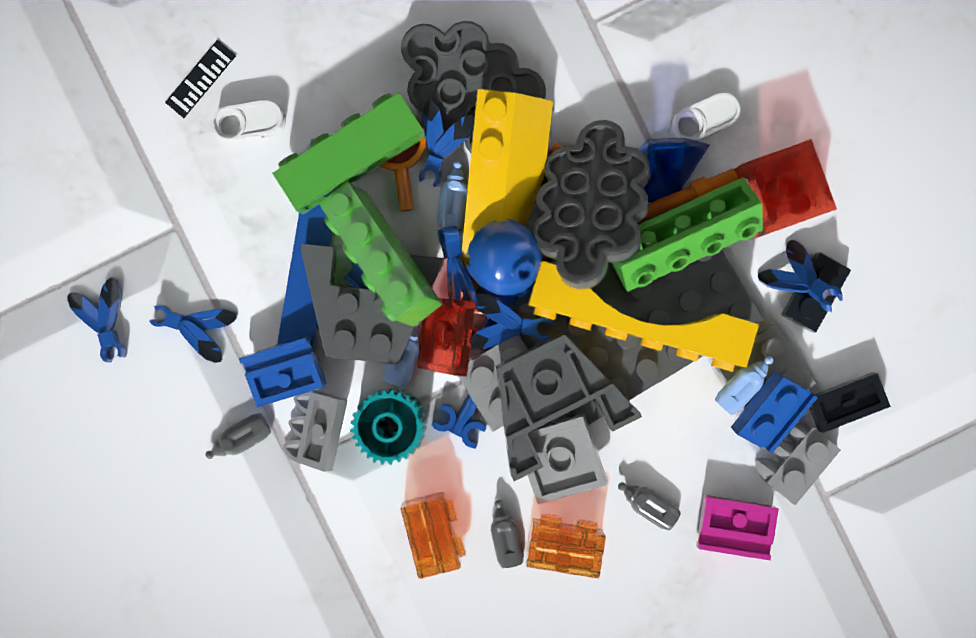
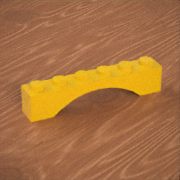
M541 261V266L528 301L529 306L535 307L533 313L535 315L555 320L556 313L570 317L569 325L590 330L592 324L606 328L604 335L626 341L628 334L642 338L641 346L662 351L663 345L677 348L676 356L693 361H698L699 355L712 358L711 366L733 372L735 365L747 368L759 327L757 323L726 314H713L701 320L680 325H657L641 322L615 310L603 302L590 288L575 289L569 287L560 278L556 265Z

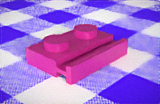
M704 495L696 547L700 550L771 561V544L773 545L779 508L772 505Z

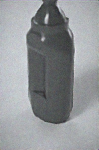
M261 413L252 414L224 430L220 438L215 441L212 450L206 451V458L212 459L214 456L237 455L266 439L270 435L271 429Z
M624 482L618 484V489L624 491L626 500L630 502L632 509L660 529L669 531L679 520L681 511L678 507L652 489L638 487L637 485L626 486Z
M498 499L494 502L496 509L492 516L493 522L490 529L496 558L501 568L516 567L523 564L524 561L518 525L511 517L510 512L502 507L503 501Z

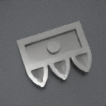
M311 391L294 396L293 400L296 406L306 413V416H296L288 421L291 430L301 439L285 443L283 445L285 453L294 462L320 471H332L348 400Z
M798 421L789 433L795 443L792 444L789 441L783 440L773 452L779 461L778 463L768 458L755 459L756 469L760 477L793 505L799 502L841 451L840 448L816 428L801 421Z

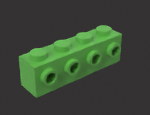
M400 92L393 96L388 93L379 97L373 102V109L362 116L359 113L351 115L341 123L342 128L329 136L328 133L318 136L310 142V149L299 156L297 153L291 154L278 163L279 169L272 172L297 212L304 215L318 206L319 203L345 181L356 182L426 137L424 130Z
M744 177L639 224L641 234L639 249L632 257L624 261L611 262L627 292L637 287H644L672 271L682 270L694 261L705 256L715 255L723 248L741 240H748L758 232L763 231L762 202Z
M345 181L319 203L327 215L324 218L326 225L334 234L340 235L345 243L342 246L343 251L352 262L359 264L364 272L361 274L363 282L371 291L378 293L383 301L380 307L391 321H399L415 327L442 305V302L366 191L349 181Z

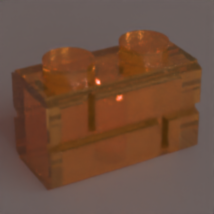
M438 492L402 502L400 510L418 579L460 569L462 564L461 557L467 556L462 534L455 536L452 522L458 521L453 499L446 501L445 493Z
M541 514L540 519L532 518L525 557L526 567L599 579L606 534L603 529L598 528V523L578 519L576 525L562 523V517Z

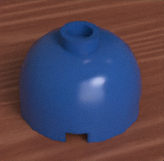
M507 219L508 221L500 223L496 220L487 223L477 231L467 251L471 255L469 260L470 266L467 264V271L477 284L496 295H515L525 291L535 282L541 261H543L542 251L538 247L537 240L532 231L514 219Z

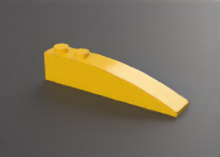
M478 89L462 245L463 255L461 257L466 269L467 264L470 266L469 260L471 255L467 253L469 244L477 231L487 223L495 220L500 223L508 221L507 219H514L526 227L536 195L545 176L553 101L518 93ZM469 274L474 289H483V287L477 284ZM460 289V304L457 312L483 314L478 309H471L461 304L463 294Z

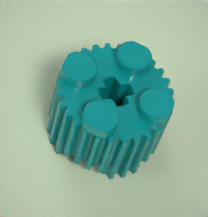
M387 387L384 390L379 389L369 394L362 400V403L357 405L356 408L358 410L352 413L354 419L350 421V424L353 425L350 432L354 433L352 438L358 441L355 444L356 447L361 446V453L366 452V457H372L374 463L380 460L381 465H384L386 461L389 465H392L395 460L401 462L403 458L407 459L410 454L413 455L421 445L425 437L424 433L427 430V426H425L427 419L423 418L426 412L422 411L423 405L417 397L412 396V393L405 394L404 389L399 392L397 387L392 390L390 387ZM388 416L392 417L394 422L398 424V429L395 428L392 434L387 433V427L381 425V420L385 421Z

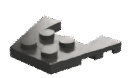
M301 244L302 258L325 357L398 365L416 326L413 327L399 321H391L380 307L383 301L377 292L365 288L334 285L337 247ZM410 255L432 288L444 265V258Z
M563 333L496 365L509 473L514 482L544 467L528 436V432L585 403L596 399L609 429L613 432L642 417L640 411L623 396Z

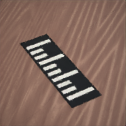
M217 40L165 103L184 119L234 60L236 55Z

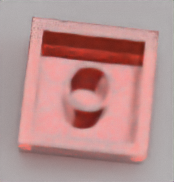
M812 139L742 163L734 169L738 179L744 177L762 202L763 231L758 232L754 236L755 239L837 209Z

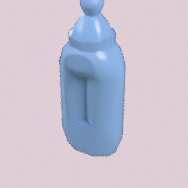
M455 161L453 163L454 169L447 175V180L441 187L437 220L440 228L457 226L458 230H462L465 223L468 187L465 183V177L460 170L462 163Z
M416 328L401 362L398 365L386 364L384 370L385 382L403 388L410 382L420 352Z
M766 356L764 361L753 363L751 366H747V368H741L717 393L715 401L731 415L739 412L762 388L764 379L767 376L768 365L773 363V358Z

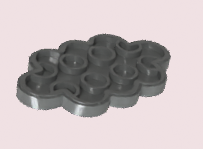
M461 21L455 23L445 33L431 24L415 25L405 33L401 41L403 59L415 71L408 82L407 93L409 100L421 112H423L426 101H435L441 110L444 132L461 117L475 115L478 89L518 93L545 99L546 87L541 76L530 68H519L518 58L514 50L504 43H490L485 30L475 22ZM550 126V134H549L548 146H549V144H550V142H551V136H552L551 126ZM473 132L464 141L470 153L472 151Z
M608 120L594 121L586 125L580 131L576 145L562 146L548 156L545 163V174L548 182L538 190L536 195V204L541 216L534 224L533 235L542 254L547 257L556 258V268L562 281L575 289H588L597 285L605 276L608 262L624 261L635 254L641 243L640 228L637 223L646 216L649 209L648 197L643 189L650 178L649 160L640 150L626 147L623 130L619 125Z

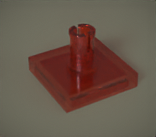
M439 298L442 305L422 320L417 368L467 377L470 349H473L471 348L472 335L481 330L473 328L476 302Z

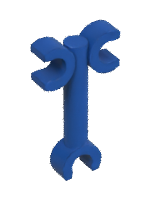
M467 395L458 414H456L455 409L451 405L442 404L440 409L450 415V421L442 424L433 420L431 424L433 428L441 432L449 430L454 435L461 437L467 447L476 449L478 443L469 438L468 432L472 428L485 432L487 427L480 421H470L477 409L470 395Z

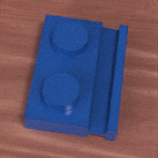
M310 335L249 353L239 358L240 364L243 363L246 373L244 375L256 407L314 391L327 385L316 351L312 349Z
M775 370L732 424L731 428L738 436L773 453L818 397L809 389L802 387L796 381Z

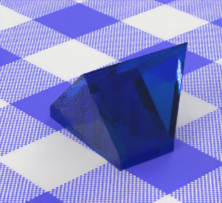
M685 137L647 139L639 150L649 160L650 178L643 188L647 194L648 203L682 190L710 144Z

